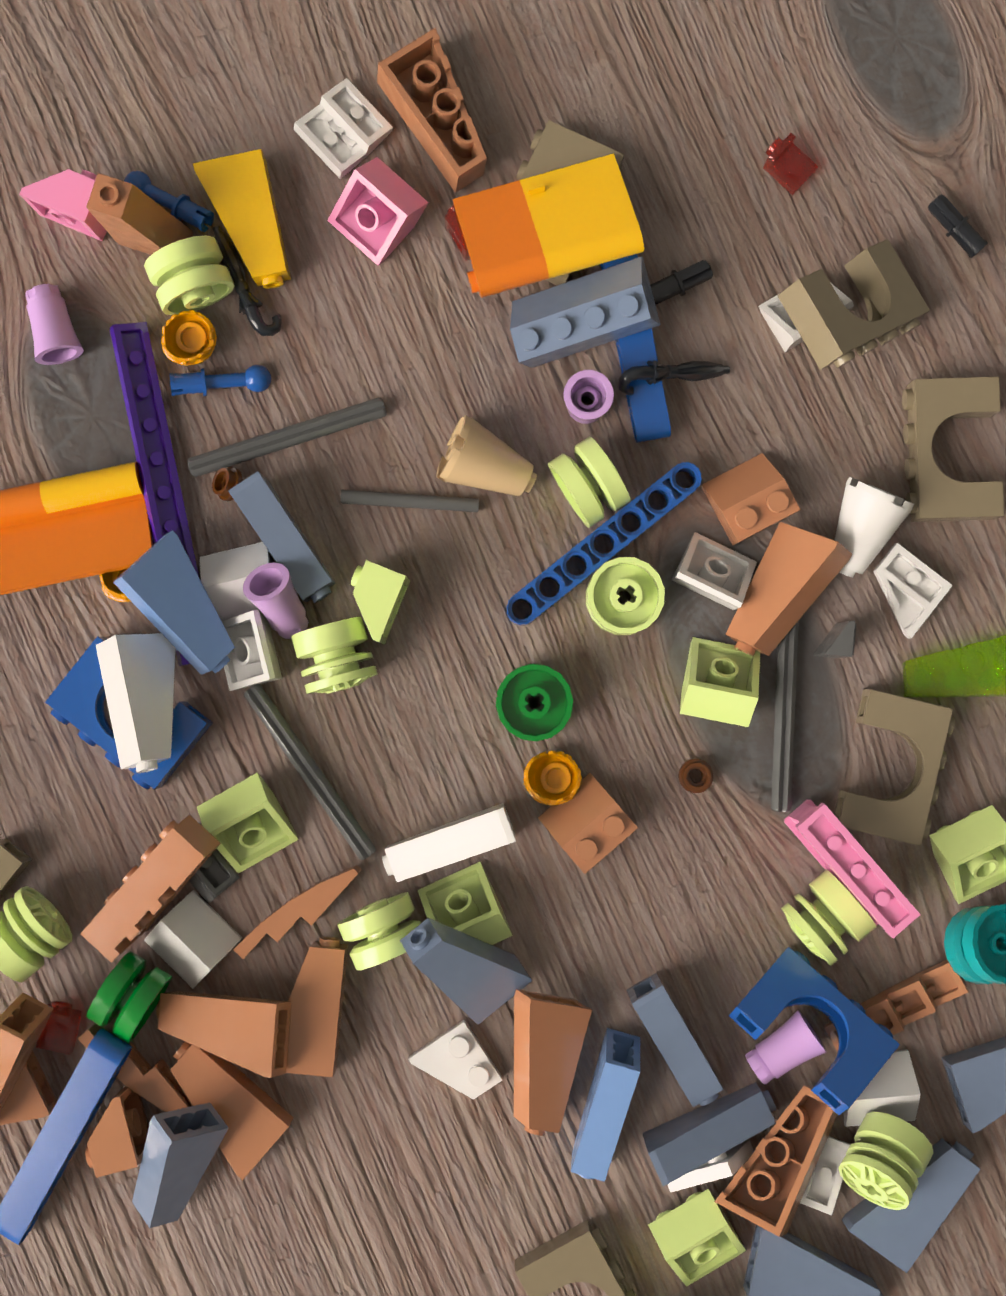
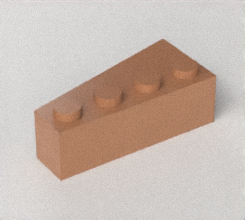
M434 28L379 62L377 83L456 193L484 175L487 157L473 121L468 116L460 88L457 87L451 73V66L440 45L437 30Z
M188 815L180 823L173 820L159 834L163 840L158 845L154 843L145 851L140 858L143 863L139 867L136 865L122 879L124 884L121 888L115 889L104 901L105 906L80 933L111 963L149 929L221 844L191 815Z
M811 1086L802 1087L776 1121L774 1127L761 1140L750 1158L741 1166L734 1175L733 1180L714 1201L778 1237L786 1235L838 1115L811 1091L813 1088Z

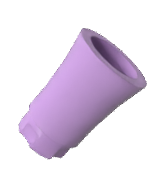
M41 284L26 291L25 296L28 303L26 308L32 329L35 361L42 365H55L81 356L84 350L74 331L59 287L57 285Z
M583 370L577 372L567 381L564 388V401L568 412L579 423L588 424L597 421L609 410L613 402V387L608 378L598 371ZM582 397L591 398L594 401L593 404L584 405L581 402Z
M267 563L254 569L244 581L243 592L264 615L272 629L285 639H292V635L306 630L309 623L305 617L306 611L294 589L288 569L280 563Z
M797 1010L781 1027L756 1044V1049L745 1054V1057L752 1070L765 1085L775 1077L778 1079L802 1063L826 1053L827 1050L809 1022Z

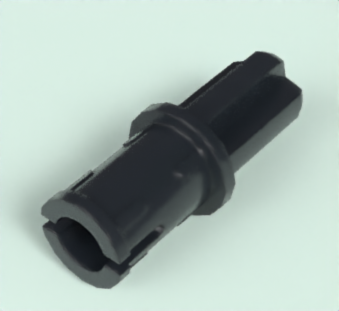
M944 195L937 196L928 205L930 213L948 231L946 236L949 237L951 235L967 252L970 258L988 244L967 221L969 217L967 215L963 217Z
M702 260L681 271L672 270L670 276L650 284L655 305L678 294L684 296L686 294L685 291L712 279L713 272L710 264L706 260Z

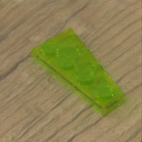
M1006 635L906 660L902 663L904 697H1006Z

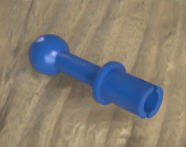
M132 171L124 179L125 182L135 185L156 203L170 209L171 215L179 221L183 220L202 232H206L209 229L204 223L211 226L214 221L213 211L192 202L186 194H182L177 198L152 185L149 176L142 171Z
M262 365L250 366L244 373L205 375L204 368H201V372L169 373L172 396L203 393V396H207L206 389L244 386L253 392H263L271 384V374Z

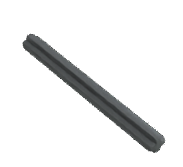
M375 398L191 457L187 460L188 467L193 476H201L221 468L385 417L387 415L386 408L381 398Z
M799 620L778 644L771 799V808L776 812H789L792 804Z
M256 684L244 693V697L358 858L365 860L376 851L375 846L262 686Z

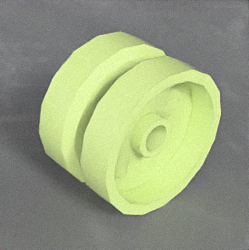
M207 235L193 236L176 241L154 252L144 264L150 282L154 286L159 287L156 297L162 311L166 315L179 314L182 311L201 310L222 300L233 291L235 285L226 266L219 265L223 256L214 237Z
M589 436L575 445L574 455L579 466L571 457L565 454H561L548 463V467L565 498L588 528L604 519V509L599 498L609 509L617 511L631 501L617 469L599 444Z
M618 557L605 562L591 577L586 589V607L591 619L602 630L614 635H631L648 628L659 617L664 606L665 588L660 575L649 563L635 557ZM620 591L628 592L630 601H627L625 604L618 601L620 597L618 593Z
M408 892L373 902L337 923L344 941L354 942L367 937V939L355 945L350 952V957L356 970L371 968L406 953L400 940L421 924V921L416 920L398 924L411 916L415 909Z

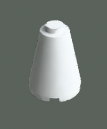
M849 477L845 486L835 541H838L850 551L852 556L839 573L852 578L855 573L863 574L912 511L914 503L904 501L903 498Z

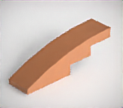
M355 865L321 880L294 896L265 918L233 951L244 959L266 934L278 942L300 917L312 926L362 869Z
M945 960L884 990L860 1005L864 1008L865 1014L876 1024L885 1026L895 1035L904 1031L905 1025L936 1012L937 1006L968 993L969 989L964 979L955 973L948 960ZM831 1021L824 1025V1029L838 1052L839 1038L836 1028Z
M94 1024L77 1038L86 1049L101 1029V1026ZM131 1042L129 1045L133 1048L116 1078L130 1090L165 1112L193 1106L170 1071L171 1068L161 1059L151 1067Z

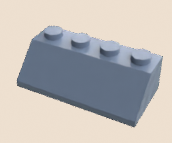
M643 257L635 258L512 301L510 331L518 362L533 368L661 325Z

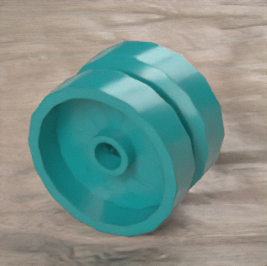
M1006 904L964 908L955 914L949 922L944 939L946 957L954 972L965 981L975 984H1006Z

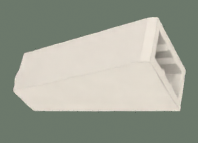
M162 633L114 635L97 644L96 649L121 769L136 768L137 773L158 769L157 763L171 758L175 647Z
M501 803L388 845L385 848L387 855L382 856V861L388 876L394 875L396 881L399 882L516 842V835L505 805Z

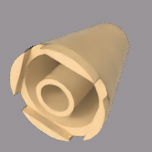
M467 415L461 417L447 443L449 447L446 455L441 457L436 473V478L444 482L514 496H521L524 491L529 493L537 477V474L533 473L534 465L475 419Z

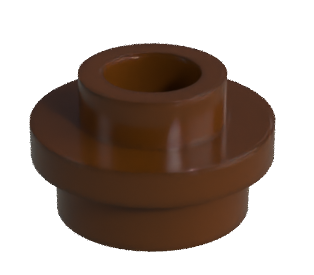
M234 467L221 468L216 472L212 482V489L221 500H233L228 490L243 481L241 471Z
M701 759L687 760L682 764L678 773L681 786L691 793L706 791L711 786L714 777L711 766ZM694 769L700 770L702 774L698 782H692L689 778L690 772Z

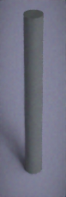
M341 490L342 504L478 512L479 510L478 498Z

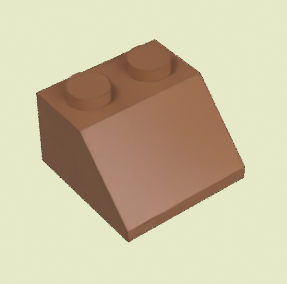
M763 453L701 485L732 546L801 510L785 479Z
M588 773L581 780L580 788L573 796V799L564 804L550 806L538 817L584 874L638 829L591 773Z
M126 1085L112 1099L87 1142L88 1146L85 1149L86 1161L88 1166L94 1169L96 1178L138 1167L142 1160L149 1126L141 1096L130 1090Z

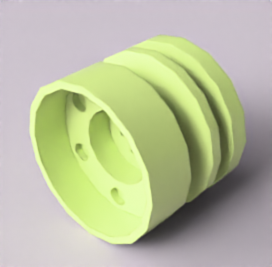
M362 617L328 623L291 636L297 658H314L315 664L301 671L302 677L315 674L319 676L318 681L304 685L307 694L315 692L329 694L361 685L368 678L378 675L376 666L362 669L359 667V662L373 658L372 652L356 653L354 646L368 639Z
M825 870L809 884L812 893L816 897L813 903L797 894L794 898L803 911L799 914L789 903L785 904L781 910L786 915L790 928L813 954L824 959L832 966L838 961L828 948L832 943L845 955L848 949L841 935L846 932L853 939L860 942L877 926L845 886L832 873Z
M24 886L15 893L14 898L12 897L4 902V912L0 911V971L14 981L24 982L44 966V957H54L59 953V949H63L72 942V933L65 919L55 906L33 888Z
M874 1111L867 1113L854 1137L855 1143L850 1145L846 1156L838 1168L840 1176L851 1189L870 1202L888 1209H906L919 1184L917 1178L923 1175L934 1153L932 1144L916 1127L899 1117L883 1112Z

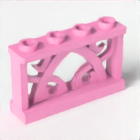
M807 799L784 819V823L820 865L832 873L866 910L875 924H879L891 938H895L921 915L824 803L816 806L812 800Z

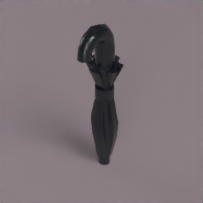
M215 226L212 230L223 256L221 265L226 266L235 285L234 288L237 295H239V313L243 312V315L246 314L252 328L261 336L275 335L281 330L282 320L280 314L272 317L273 323L271 325L265 324L258 309L263 303L250 292L248 283L245 281L242 261L235 247L226 234L222 232L221 227Z
M648 360V365L634 366L625 370L619 378L618 387L624 394L633 395L634 388L629 386V384L635 380H646L649 385L656 384L665 378L701 381L729 374L730 367L708 361H690L679 365H664L655 360L653 362Z

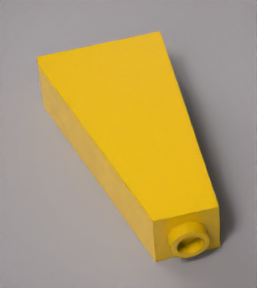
M258 149L193 163L194 171L257 286L263 285V288L271 289L282 286L284 284L283 281L291 280L267 162L262 150Z

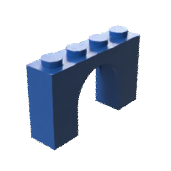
M97 636L45 703L53 708L50 713L57 720L66 725L69 722L80 730L78 736L91 746L98 744L107 752L105 757L112 764L121 768L114 733L104 713L106 694L96 645L107 640V638ZM187 701L179 702L173 709L171 758L157 763L158 769L149 772L137 773L136 768H129L134 773L132 779L147 790L150 787L153 789L162 788L213 722Z
M788 947L730 1013L729 1017L756 1040L781 1011L789 1006L808 1005L822 1011L836 1028L839 1038V1049L835 1061L811 1091L835 1113L840 1115L852 1106L900 1044L893 1039V1034L889 1029L881 1024H876L870 1019L858 1002L845 997L838 990L836 983L825 975H820L812 968L809 960L802 953L793 951Z

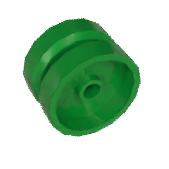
M529 664L516 668L504 678L497 691L496 708L499 720L508 732L522 740L537 742L552 738L564 729L572 714L573 697L570 685L559 672L545 665ZM537 696L540 698L541 704L537 709L529 708L527 702L529 697Z
M128 951L106 977L86 1015L88 1019L103 1027L108 1025L120 1011L113 1026V1034L128 1044L133 1041L160 1001V994L166 992L172 980L171 975L156 967L151 969L139 983L146 968V960L132 951Z

